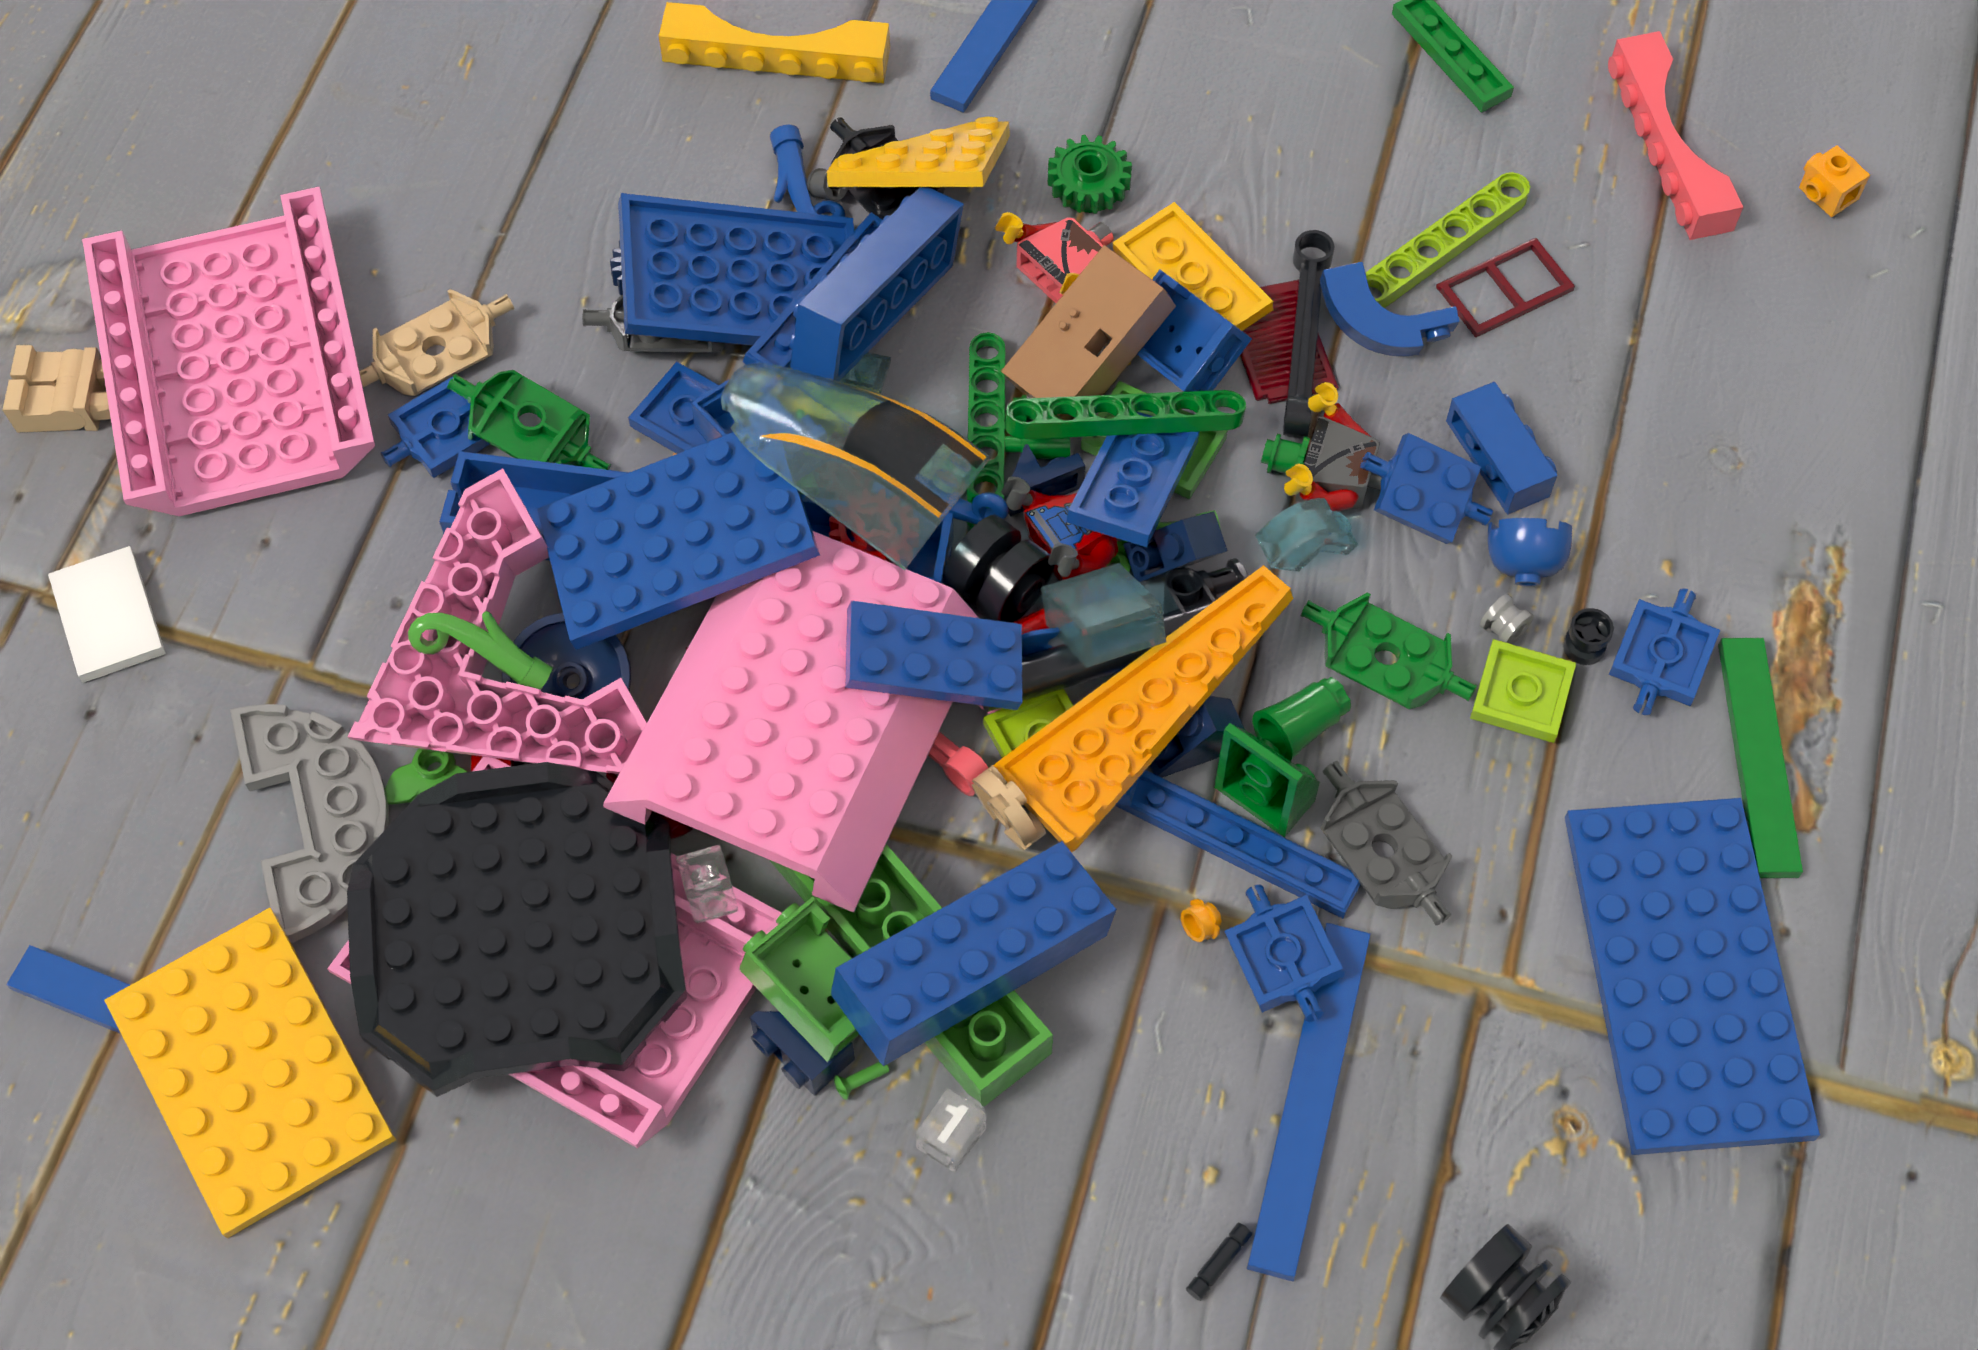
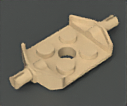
M449 289L447 292L450 300L382 336H380L378 329L374 328V361L370 366L360 371L363 388L380 380L382 385L387 383L403 395L416 396L492 356L494 348L492 327L495 326L494 319L514 310L510 298L505 294L487 305H481L478 301ZM441 345L445 347L444 351L438 355L426 354L427 349L431 346Z

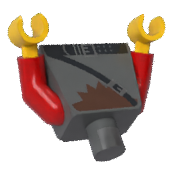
M1324 382L1315 387V391L1318 394L1310 397L1308 400L1310 410L1314 412L1324 411V417L1319 416L1304 465L1296 464L1286 471V476L1290 477L1291 480L1284 484V490L1290 496L1296 495L1295 501L1309 503L1321 513L1330 514L1351 508H1362L1368 487L1381 490L1382 478L1360 468L1361 462H1364L1362 459L1367 452L1377 456L1380 442L1371 437L1351 418L1339 403H1336L1338 400L1337 389L1333 384Z

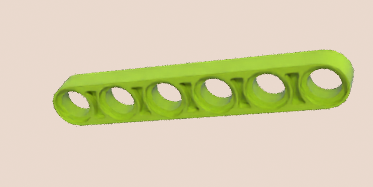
M1514 172L1500 175L1365 272L1368 286L1374 287L1382 293V296L1375 300L1383 308H1386L1521 210L1526 205L1530 191V184L1526 177ZM1504 187H1515L1521 192V196L1508 197L1503 194L1501 189ZM1479 206L1488 207L1493 211L1494 215L1485 218L1480 217L1474 212V208ZM1451 226H1457L1464 229L1466 235L1459 238L1452 237L1446 232V229ZM1423 246H1429L1436 249L1438 255L1433 258H1427L1420 255L1418 249ZM1393 267H1404L1410 272V276L1397 278L1389 270Z

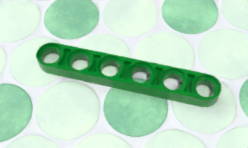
M989 332L980 333L975 336L969 347L968 443L977 450L984 447L992 448L997 452V456L990 461H983L977 469L967 462V501L970 503L979 495L974 488L981 482H991L997 487L995 494L1004 499L1001 491L1004 487L1005 375L1001 370L1005 367V343L1000 336ZM988 346L995 348L998 351V355L992 359H983L976 352L980 348ZM982 380H992L996 382L998 387L993 392L985 393L978 390L976 385ZM989 413L996 416L998 421L992 426L985 427L979 425L975 419L981 414ZM967 522V533L974 527L973 523Z
M1229 390L1022 398L1010 402L1007 406L1005 429L1011 436L1019 439L1233 430L1240 427L1243 423L1246 401L1240 394ZM1228 407L1234 409L1236 412L1224 413L1219 411L1217 408ZM1189 409L1194 411L1196 414L1184 415L1179 413L1177 410ZM1140 410H1145L1153 412L1156 415L1153 417H1145L1139 415L1136 412ZM1108 412L1115 417L1111 419L1101 418L1096 413ZM1068 414L1075 419L1061 420L1055 417V415ZM1022 415L1031 417L1034 420L1032 422H1020L1014 417Z

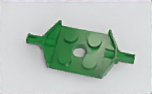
M515 370L498 372L484 383L478 382L476 386L461 378L458 374H455L453 379H450L447 389L467 399V402L471 404L468 426L469 440H472L474 435L518 459L605 470L610 469L611 464L590 453L591 447L588 446L590 414ZM533 413L541 419V422L536 426L528 427L523 425L518 418L522 414Z
M1368 592L1337 608L1336 612L1333 610L1330 612L1310 600L1304 606L1301 617H1305L1323 627L1322 633L1325 634V666L1407 709L1420 707L1438 693L1444 694L1446 690L1464 698L1468 702L1474 694L1477 685L1454 675L1455 672L1451 671V634L1447 633L1444 640L1404 621L1369 603L1371 594ZM1385 650L1392 652L1396 656L1397 662L1391 665L1382 664L1376 659L1375 654Z

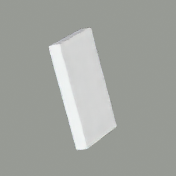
M130 546L48 574L76 671L82 683L166 654L136 557Z

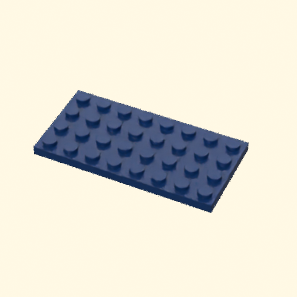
M1741 798L1568 810L1565 815V823L1631 1154L1642 1155L1815 1141L1820 1136Z

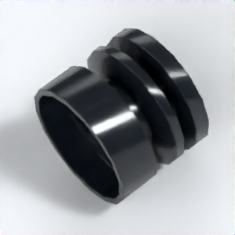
M1509 1224L1500 1229L1452 1280L1440 1297L1463 1321L1481 1309L1486 1311L1489 1316L1478 1334L1483 1340L1499 1325L1507 1332L1494 1346V1350H1511L1524 1342L1527 1343L1559 1308L1558 1306L1563 1294L1571 1284V1281L1563 1274L1559 1275L1547 1288L1540 1283L1553 1265L1548 1260L1538 1264L1528 1272L1522 1264L1530 1253L1532 1245Z

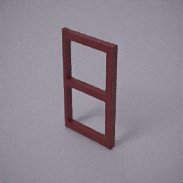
M1533 238L1436 284V289L1443 295L1450 306H1456L1458 316L1475 338L1574 291L1575 285L1537 238ZM1532 250L1560 286L1524 302L1497 266ZM1486 271L1513 304L1514 308L1478 324L1451 287Z

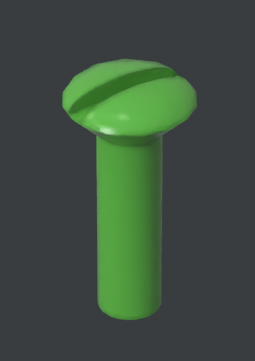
M877 1062L846 1078L835 1075L834 1083L837 1092L843 1099L848 1100L851 1090L888 1073L889 1068L888 1065L882 1066L880 1062Z

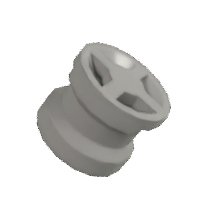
M1504 594L1485 613L1481 619L1480 627L1486 631H1493L1499 636V641L1514 644L1528 629L1534 615L1528 610H1520L1513 604L1512 597L1509 594Z

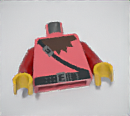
M1005 212L995 226L996 231L1005 233L1003 240L1006 244L1010 245L1014 241L1018 242L1017 268L1055 303L1059 301L1103 245L1107 246L1114 240L1111 230L1103 222H1099L1087 231L1074 218H1065L1057 223L1029 225L1024 224L1015 214Z

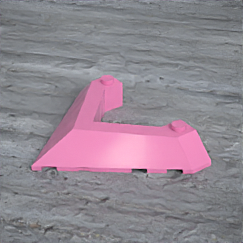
M501 469L464 490L458 503L460 509L451 528L447 527L433 556L434 564L425 582L421 581L391 644L392 651L386 663H382L367 695L369 701L359 722H354L348 738L351 740L529 763L550 762L591 771L620 774L647 724L644 715L622 678L584 699L570 696L560 697L520 684L502 683L483 678L482 674L487 660L450 635L446 646L436 654L418 652L412 647L408 639V631L411 624L418 617L427 613L453 615L475 624L488 632L482 619L483 612H490L499 625L515 576L549 558L548 546L504 469ZM436 629L425 630L422 633L423 638L427 641H434L438 638Z

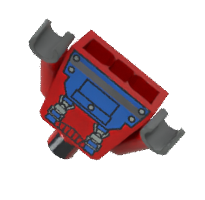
M1014 476L1007 479L1001 491L1004 496H1008L1006 500L1007 506L1013 511L1019 510L1023 506L1028 537L1050 553L1048 563L1055 565L1053 573L1063 587L1067 588L1085 576H1100L1112 558L1118 553L1117 538L1067 523L1068 509L1077 493L1071 495H1045L1030 490L1028 483L1019 477Z

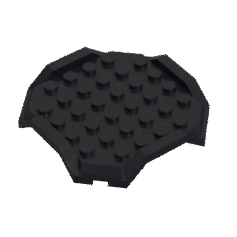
M542 762L457 773L418 794L353 864L347 889L350 980L359 1034L364 1042L388 1060L391 1059L408 1072L411 1078L436 1097L477 1078L571 1065L625 1071L647 1045L646 1039L662 1021L666 1023L687 998L671 860L670 825L653 811L644 825L604 808V801L614 784L596 771Z

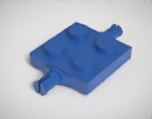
M451 378L388 414L391 425L398 432L401 439L399 443L381 452L382 458L389 467L411 455L420 461L429 474L435 478L456 465L459 451L477 453L490 445V443L474 435L472 440L468 439L471 404L467 402V399L447 389Z
M1410 433L1403 435L1396 454L1389 461H1385L1370 452H1367L1362 459L1364 462H1361V469L1370 471L1382 478L1381 492L1374 511L1445 544L1453 542L1460 521L1465 516L1482 523V525H1487L1491 519L1488 516L1493 514L1492 509L1472 501L1473 487L1481 466Z
M1683 588L1678 591L1673 608L1659 607L1644 600H1638L1609 672V675L1634 684L1641 689L1633 709L1639 713L1644 701L1647 700L1642 715L1651 714L1657 695L1665 696L1691 706L1718 638L1719 629L1701 623L1689 614L1696 599V594L1690 591L1686 602L1683 603L1688 589Z
M1254 885L1260 901H1258L1252 887H1250L1245 894L1255 913L1245 922L1224 932L1261 1012L1263 1013L1285 1002L1297 1000L1307 1022L1315 1021L1308 1005H1311L1317 1019H1320L1324 1015V1011L1321 1009L1314 992L1321 986L1344 977L1345 973L1307 894L1286 904L1271 905L1262 885Z

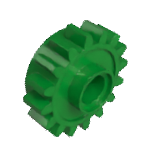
M1082 135L1081 143L1076 144L1069 138L1066 141V149L1057 146L1055 148V157L1048 160L1047 184L1052 187L1053 198H1060L1062 200L1063 207H1070L1077 210L1078 213L1093 212V214H1097L1105 209H1113V204L1116 201L1122 202L1124 200L1125 191L1130 190L1132 163L1126 161L1127 152L1125 150L1116 152L1115 141L1104 145L1102 144V136L1098 135L1094 142H1089L1087 136Z

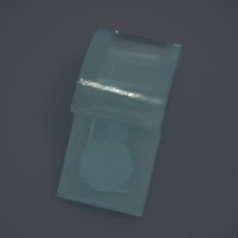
M1325 498L1306 500L1285 509L1255 534L1271 568L1299 572L1320 552L1348 555L1358 546L1351 532L1352 528L1348 519L1341 512L1332 511Z

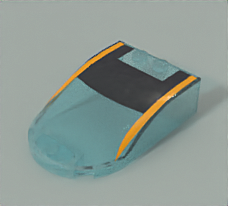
M769 363L747 364L734 372L722 391V409L730 412L735 421L731 427L732 431L758 460L904 571L991 459L990 456L957 431L925 412L877 393L791 368Z

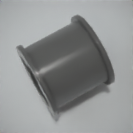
M817 168L808 177V190L815 199L828 198L837 201L842 199L847 193L848 187L827 188L826 169Z

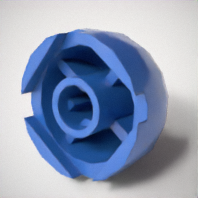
M1541 518L1500 519L1499 528L1490 522L1488 523L1487 538L1489 556L1494 567L1502 574L1515 577L1516 585L1539 586L1541 585V578L1557 574L1567 563L1572 546V525L1559 521L1558 529L1547 528V519Z

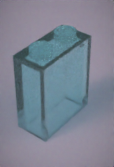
M1120 563L1041 587L1046 625L1049 628L1059 627L1060 633L1057 637L1086 668L1166 642L1162 604Z

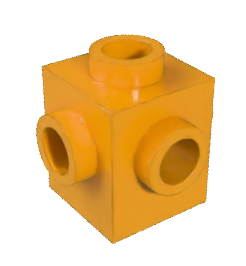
M1836 145L1824 154L1821 152L1816 153L1807 161L1803 168L1805 174L1799 189L1805 193L1809 200L1815 202L1832 218L1860 199L1870 174L1853 157Z

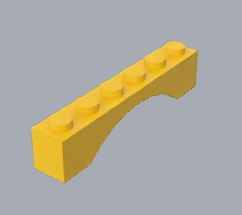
M666 2L658 36L663 62L860 82L884 83L890 54L889 23L850 20L835 28L814 34L772 36L733 26L714 15L704 5Z

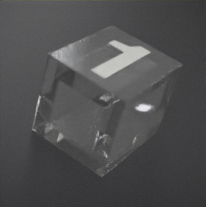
M947 1088L915 1133L917 1149L955 1173L986 1129V1113L982 1111L984 1108L981 1103L967 1093L961 1092L957 1095Z

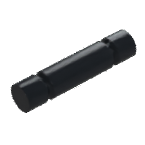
M1238 1222L1229 1233V1237L1223 1240L1197 1273L1198 1277H1194L1189 1283L1186 1291L1193 1298L1201 1301L1210 1290L1209 1286H1213L1239 1253L1241 1246H1244L1250 1239L1252 1232L1245 1225Z

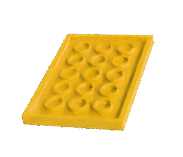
M270 907L104 1000L222 1235L227 1239L396 1141L393 1132L275 912Z

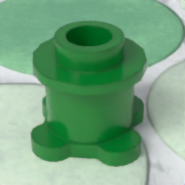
M1278 433L1275 441L1267 439L1261 463L1268 465L1266 473L1271 474L1272 470L1286 473L1287 470L1296 464H1304L1310 438L1304 436L1302 444L1281 439V434Z

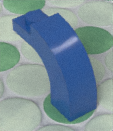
M1363 262L1325 269L1322 272L1320 278L1321 289L1333 320L1350 339L1376 353L1389 356L1419 355L1424 346L1422 338L1426 337L1427 342L1446 339L1451 336L1450 332L1454 331L1460 322L1456 306L1408 316L1386 310L1371 294Z

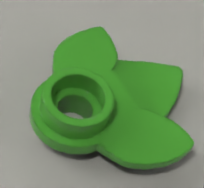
M419 748L412 759V763L397 768L390 776L385 788L388 804L412 802L418 794L457 773L468 771L456 765V760L451 752ZM438 762L442 764L436 770H427L432 763Z

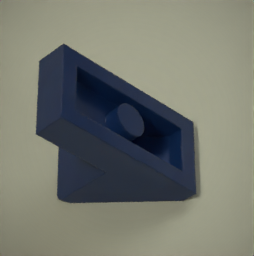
M1025 444L1012 477L1015 476L1025 480L1030 486V490L1045 495H1066L1078 490L1085 479V464L1079 453H1076L1066 458H1055L1046 466L1040 467L1029 445ZM1023 506L1019 510L1013 511L1009 509L1008 514L1011 517L1023 512L1025 509Z

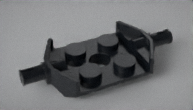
M842 117L837 118L838 122L835 119L831 123L830 129L843 143L831 164L841 155L855 154L884 146L889 142L898 141L895 137V127L888 125L856 131ZM848 187L847 191L869 214L872 212L883 220L886 215H892L899 208L906 196H911L920 187H895L892 189L885 187ZM929 187L942 194L945 190V187Z

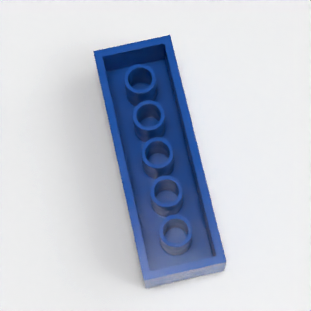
M920 187L911 196H906L892 215H886L879 227L871 235L866 234L859 246L850 255L845 254L838 266L829 275L824 274L817 286L808 295H802L799 298L793 312V316L796 318V325L789 344L792 350L790 368L814 380L840 381L953 267L964 203L929 187ZM816 380L831 388H833L837 384L833 382Z
M1063 841L836 967L831 996L882 1066H885L1106 937L1117 909Z

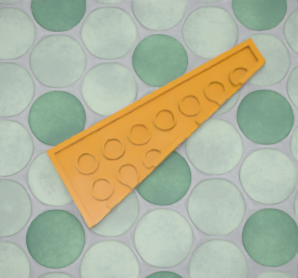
M1263 565L993 766L1001 773L1007 783L1013 781L1020 788L1027 799L1024 806L1037 817L1042 825L1059 842L1063 841L1072 853L1084 842L1293 600L1291 588Z

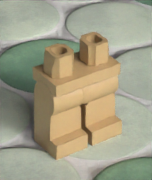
M16 345L10 372L12 379H9L2 410L17 433L77 430L83 427L86 431H98L100 420L111 419L101 354L97 347H85L84 350L67 349L63 352H36L32 345Z

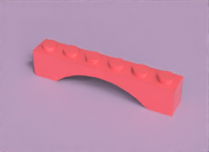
M1657 31L1617 39L1613 54L1608 60L1609 73L1613 79L1617 80L1621 89L1623 104L1626 108L1630 109L1635 119L1636 132L1638 136L1643 137L1646 143L1650 163L1658 169L1662 178L1663 191L1665 195L1670 196L1675 206L1677 222L1680 226H1684L1690 240L1734 231L1743 210V205L1729 176L1712 168L1695 155L1681 139L1671 122L1666 107L1665 84L1673 58L1661 32Z

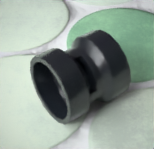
M1586 608L1578 611L1571 620L1569 630L1563 642L1564 652L1567 657L1580 665H1593L1599 662L1605 654L1607 644L1610 642L1614 631L1613 622L1610 617L1603 611L1595 608Z

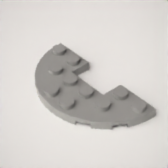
M277 704L251 705L230 709L244 781L248 790L253 791L291 781L305 849L261 860L270 908L275 912L287 937L293 943L325 927L347 909V889L353 864L389 826V804L387 802L384 782L373 758L364 745L357 740L349 739V733L343 729L342 725L314 711L309 714L290 710L287 705Z

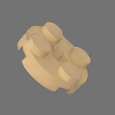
M993 765L972 780L973 790L993 820L998 819L1006 828L1004 831L1005 835L1018 848L1024 851L1046 834L1045 828L1037 817L1032 813L1027 814L1022 807L1027 802V799L1020 788L1013 781L1007 783Z

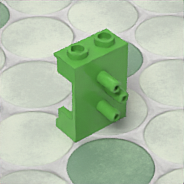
M812 896L801 906L797 903L790 905L777 918L776 923L778 925L768 934L763 930L759 931L744 945L742 950L745 952L739 970L810 1045L829 1062L859 1035L858 1031L831 996L836 967L852 958L825 931L830 918L815 903L816 899Z

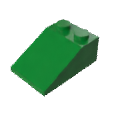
M1229 723L1224 729L1214 788L1285 838L1315 802L1320 782L1307 767L1298 763L1294 764L1282 756L1278 748L1270 741L1258 739L1250 732Z

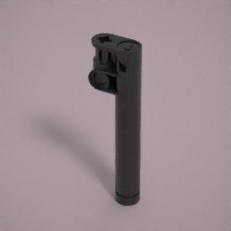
M1236 558L1228 560L1225 568L1209 573L1205 570L1195 571L1185 567L1175 568L1165 577L1164 614L1022 656V701L1120 672L1249 576L1247 571ZM983 706L987 712L999 709L997 707Z

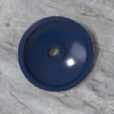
M558 613L533 622L513 641L518 648L531 658L537 657L553 668L541 692L560 697L570 696L584 699L619 678H622L630 691V661L625 647L616 635L576 650L570 642L563 613ZM502 672V683H517ZM572 674H578L580 678L578 686L569 689L567 686L568 677Z

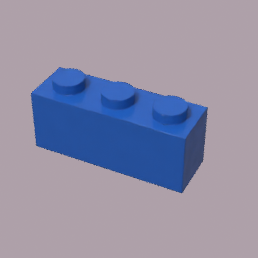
M1494 381L1452 398L1446 422L1472 462L1481 466V476L1506 514H1511L1549 498L1558 476L1555 464L1550 457L1544 456L1536 444L1532 429L1522 423L1515 412L1511 398L1507 394L1502 393L1496 382Z

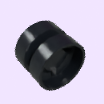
M993 514L979 521L957 545L945 567L943 584L953 588L965 602L973 603L977 601V611L987 619L1013 623L1019 620L1041 596L1050 581L1055 565L1048 563L1050 553L1032 540L1028 539L1021 542V532L1000 516Z

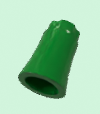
M1333 677L1324 678L1319 682H1312L1297 693L1276 704L1254 712L1252 717L1253 728L1258 739L1270 741L1278 748L1282 756L1292 761L1304 747L1324 731L1338 723L1340 717L1350 711L1351 700L1338 680Z

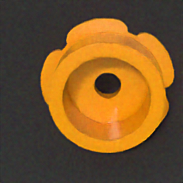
M1201 899L1192 900L1190 902L1191 906L1181 913V923L1185 932L1196 942L1217 938L1220 934L1219 926L1222 922L1218 909L1210 902L1204 903Z

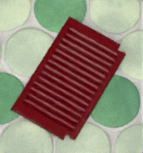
M1299 279L1260 287L1273 301V311L1243 330L1252 340L1240 354L1256 401L1267 399L1268 404L1287 400ZM1319 333L1317 336L1312 395L1318 394L1315 391V387L1324 382L1333 384L1337 390L1339 388Z

